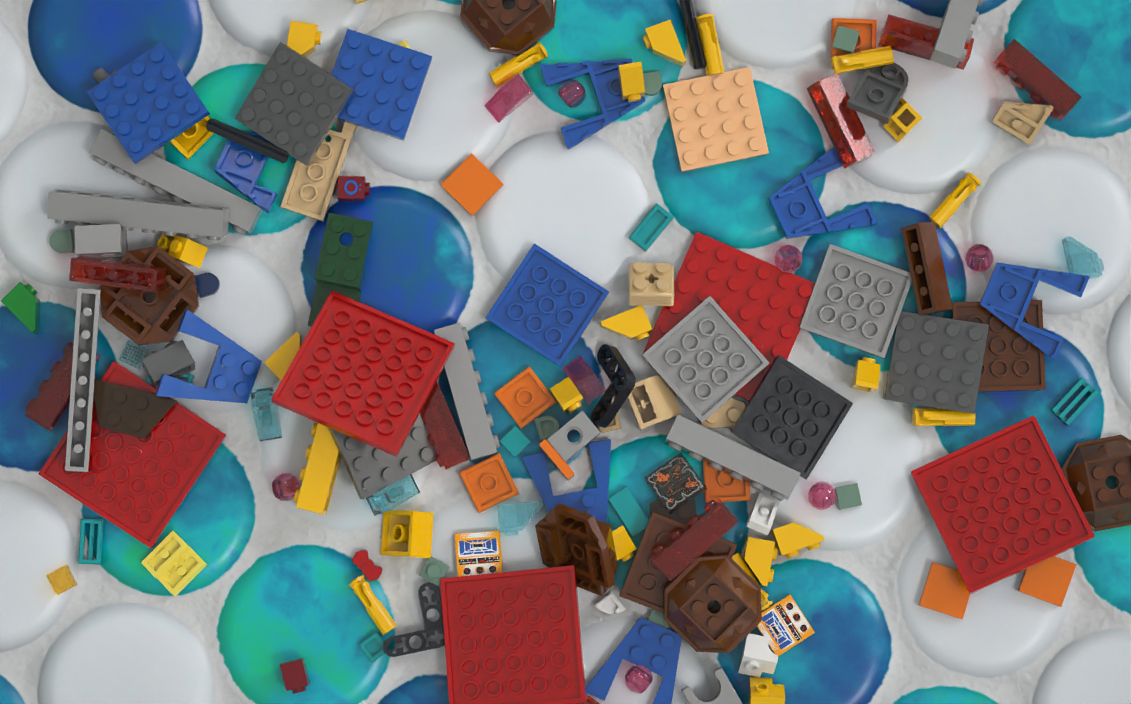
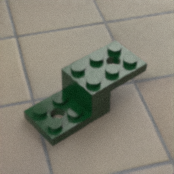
M333 213L328 214L315 274L317 284L308 326L312 327L331 291L355 301H360L366 273L364 265L373 228L372 221ZM344 234H350L353 237L352 243L348 246H344L340 242V238Z

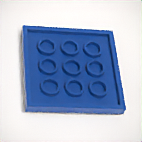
M347 29L332 75L352 87L354 91L337 119L404 141L432 61V56Z
M162 42L87 91L135 164L210 114Z
M534 243L485 319L561 367L609 294V291Z

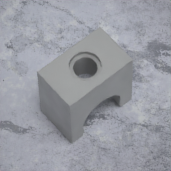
M121 224L74 226L75 254L83 260L122 258L128 251L127 231L121 230Z
M581 411L547 440L563 460L568 462L583 447L600 435V431L586 414ZM575 430L579 432L580 440L578 442L572 443L567 439V434L570 431Z
M721 667L713 671L714 676L719 682V692L713 699L708 701L698 699L694 695L693 689L689 686L681 689L689 704H742Z

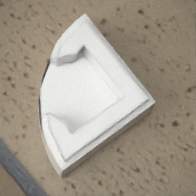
M610 592L594 605L598 610L607 614H616L625 610V607L613 592Z

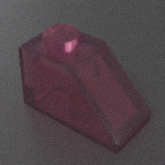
M517 74L497 91L486 103L485 108L500 123L533 96V90Z
M581 356L562 368L576 386L587 405L605 393L606 389Z

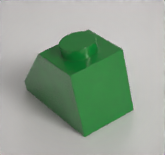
M19 282L1 302L32 333L37 334L40 332V300L35 296L38 292L29 283L25 286Z

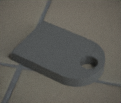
M896 63L867 68L847 101V107L888 124L907 90L908 75L906 71ZM892 71L896 75L888 76L885 72Z

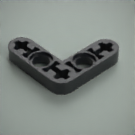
M607 344L599 348L597 360L610 379L611 384L591 413V422L595 426L603 428L611 423L636 383L635 375L619 350Z
M425 583L418 590L425 630L387 638L383 643V651L387 656L397 657L440 648L445 645L442 604L439 590L435 584ZM429 586L430 590H434L431 600L432 602L437 601V605H430L425 608L424 603L429 602L427 596H423L422 592L426 591L425 587ZM429 609H436L439 612L437 621L431 622L427 619V611ZM435 631L443 634L440 644H437L436 641H429L430 646L425 647L426 639L423 633L427 632V637L434 636ZM414 635L419 636L422 640L421 646L417 649L409 645V639ZM405 637V646L408 651L403 652L404 647L397 648L396 653H392V650H387L391 640H394L395 644L403 643L401 638Z

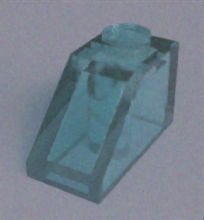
M1071 236L1062 239L1069 273L1090 276L1089 279L1102 276V271H1104L1103 261L1101 258H1098V254Z
M273 387L251 390L252 412L260 441L282 438L278 405L272 403V397L275 393Z
M412 474L378 490L377 493L367 497L366 500L374 516L392 510L419 494L420 491Z
M543 501L497 505L500 533L505 532V536H517L518 531H523L543 507Z

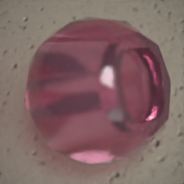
M576 80L563 82L557 92L570 108L580 106L586 96L584 86Z
M975 244L968 249L965 260L971 270L984 272L991 267L994 256L989 247L983 244Z
M793 245L782 246L776 251L774 256L775 265L785 273L795 272L803 262L802 253Z
M281 473L272 482L273 494L281 501L294 499L296 490H300L298 479L290 473Z
M817 482L809 489V502L818 510L829 509L836 501V491L827 482Z
M643 665L632 666L625 675L626 687L636 694L643 693L653 680L651 671Z

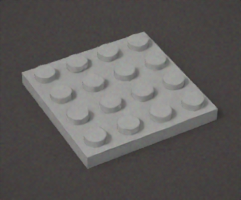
M829 244L799 328L884 359L912 282L910 272Z
M711 296L705 299L642 354L645 360L701 423L769 364L766 358Z

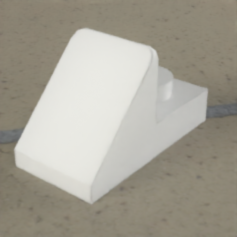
M759 492L747 520V527L768 536L780 501Z

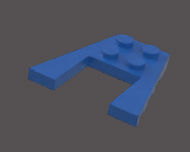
M632 59L540 65L546 87L589 74L602 111L601 115L561 127L567 150H570L645 102L644 96L641 97V100L635 102H628V99H622L618 68L619 65L633 63Z
M841 143L836 144L768 198L786 239L877 224L868 203L828 220L810 180L849 163Z
M997 262L979 305L1051 359L1055 360L1064 339L1022 322L1039 281L1077 297H1082L1090 276Z
M184 310L177 331L218 345L215 358L204 388L162 374L155 395L248 403L262 361L189 310Z
M611 439L588 443L597 488L553 496L544 452L522 457L548 513L557 505L563 504L582 512L587 510L588 514L593 515L595 519L607 523Z
M640 617L585 688L586 693L605 701L621 661L624 659L663 676L664 678L652 704H672L682 637L672 630Z

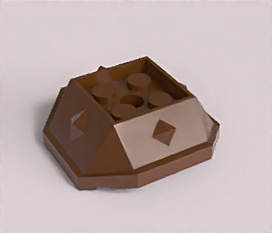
M462 0L460 18L489 52L519 56L530 49L554 29L557 0H511L515 3L512 9H505L502 6L507 0Z
M159 246L127 251L100 285L102 318L137 345L172 342L179 333L177 330L184 310H189L194 314L199 308L195 274ZM150 291L155 292V300L147 303L145 295Z
M1116 435L1076 443L1061 466V470L1092 531L1096 532L1131 525V440L1123 435ZM1108 476L1115 480V486L1112 489L1108 488L1105 484Z
M559 504L535 525L542 563L548 568L574 565L577 587L603 596L614 586L618 562L610 524L595 519L593 515L588 514L587 510L582 512Z
M729 555L696 556L664 588V621L696 652L730 653L762 621L761 587ZM712 600L719 602L718 609L714 611L707 608L708 603Z

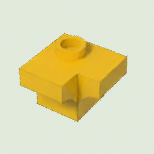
M902 98L888 124H885L883 127L900 142L923 118Z
M750 677L748 704H785L784 685H774L772 678Z

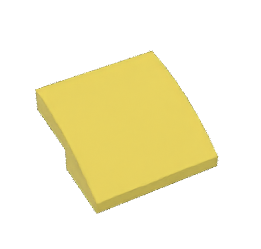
M172 531L141 562L175 597L208 565L175 531Z

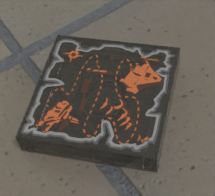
M682 453L644 478L669 514H672L707 489Z

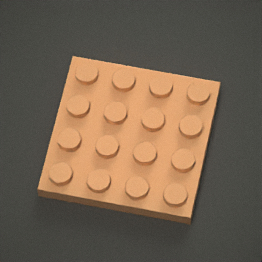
M750 67L663 85L681 172L769 154Z

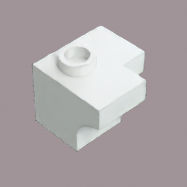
M751 633L746 636L738 673L761 677L762 672L774 674L778 655L769 649V637Z

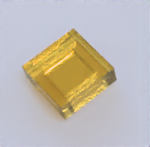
M68 565L46 575L56 595H60L78 585Z

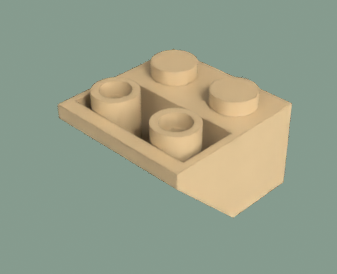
M660 375L636 382L627 398L640 431L677 417V415H682L673 390Z

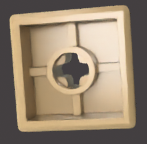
M665 262L629 263V305H674L673 264Z

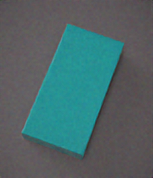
M656 203L629 236V239L646 252L674 217Z
M628 487L608 499L632 537L646 528L648 518Z

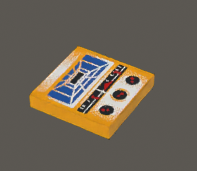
M500 531L455 534L458 577L503 572Z
M791 594L761 612L762 621L757 625L761 634L769 637V646L774 654L778 656L815 633Z

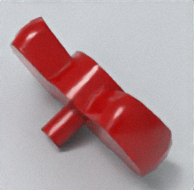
M360 550L355 553L352 562L362 570L367 580L374 581L379 579L383 569L381 566L374 565V562L368 557V551Z

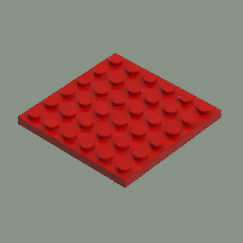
M696 231L674 281V305L663 306L643 354L705 299L711 296L769 362L762 371L734 394L749 401L776 356L780 355L784 359H788L801 329L799 327L815 283Z
M331 291L272 397V403L397 457L452 353L455 343Z
M113 361L101 379L104 382L154 395L156 392L153 386ZM93 395L88 472L65 471L67 430L38 474L149 548H153L227 435L179 403H176L168 411L163 420L152 429V432L146 439L104 429L99 425Z
M1034 415L911 471V475L969 594H973L1095 538Z
M574 565L440 579L449 704L587 703Z

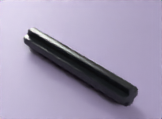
M679 0L694 68L696 70L706 67V61L692 0Z
M210 118L207 122L206 129L276 161L285 163L289 157L287 151L214 118Z

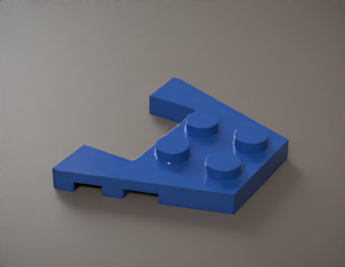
M246 132L259 139L269 142L268 140H266L265 138H263L255 132ZM228 139L216 164L215 173L266 213L270 212L277 194L257 186L269 157Z

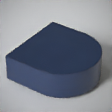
M203 273L195 276L200 298L214 295L219 290L220 281L214 274Z

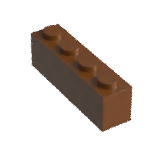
M935 222L916 223L902 227L901 231L919 316L952 310Z

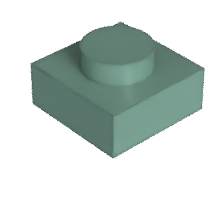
M431 557L426 561L419 576L439 587L440 579L444 578L449 566Z

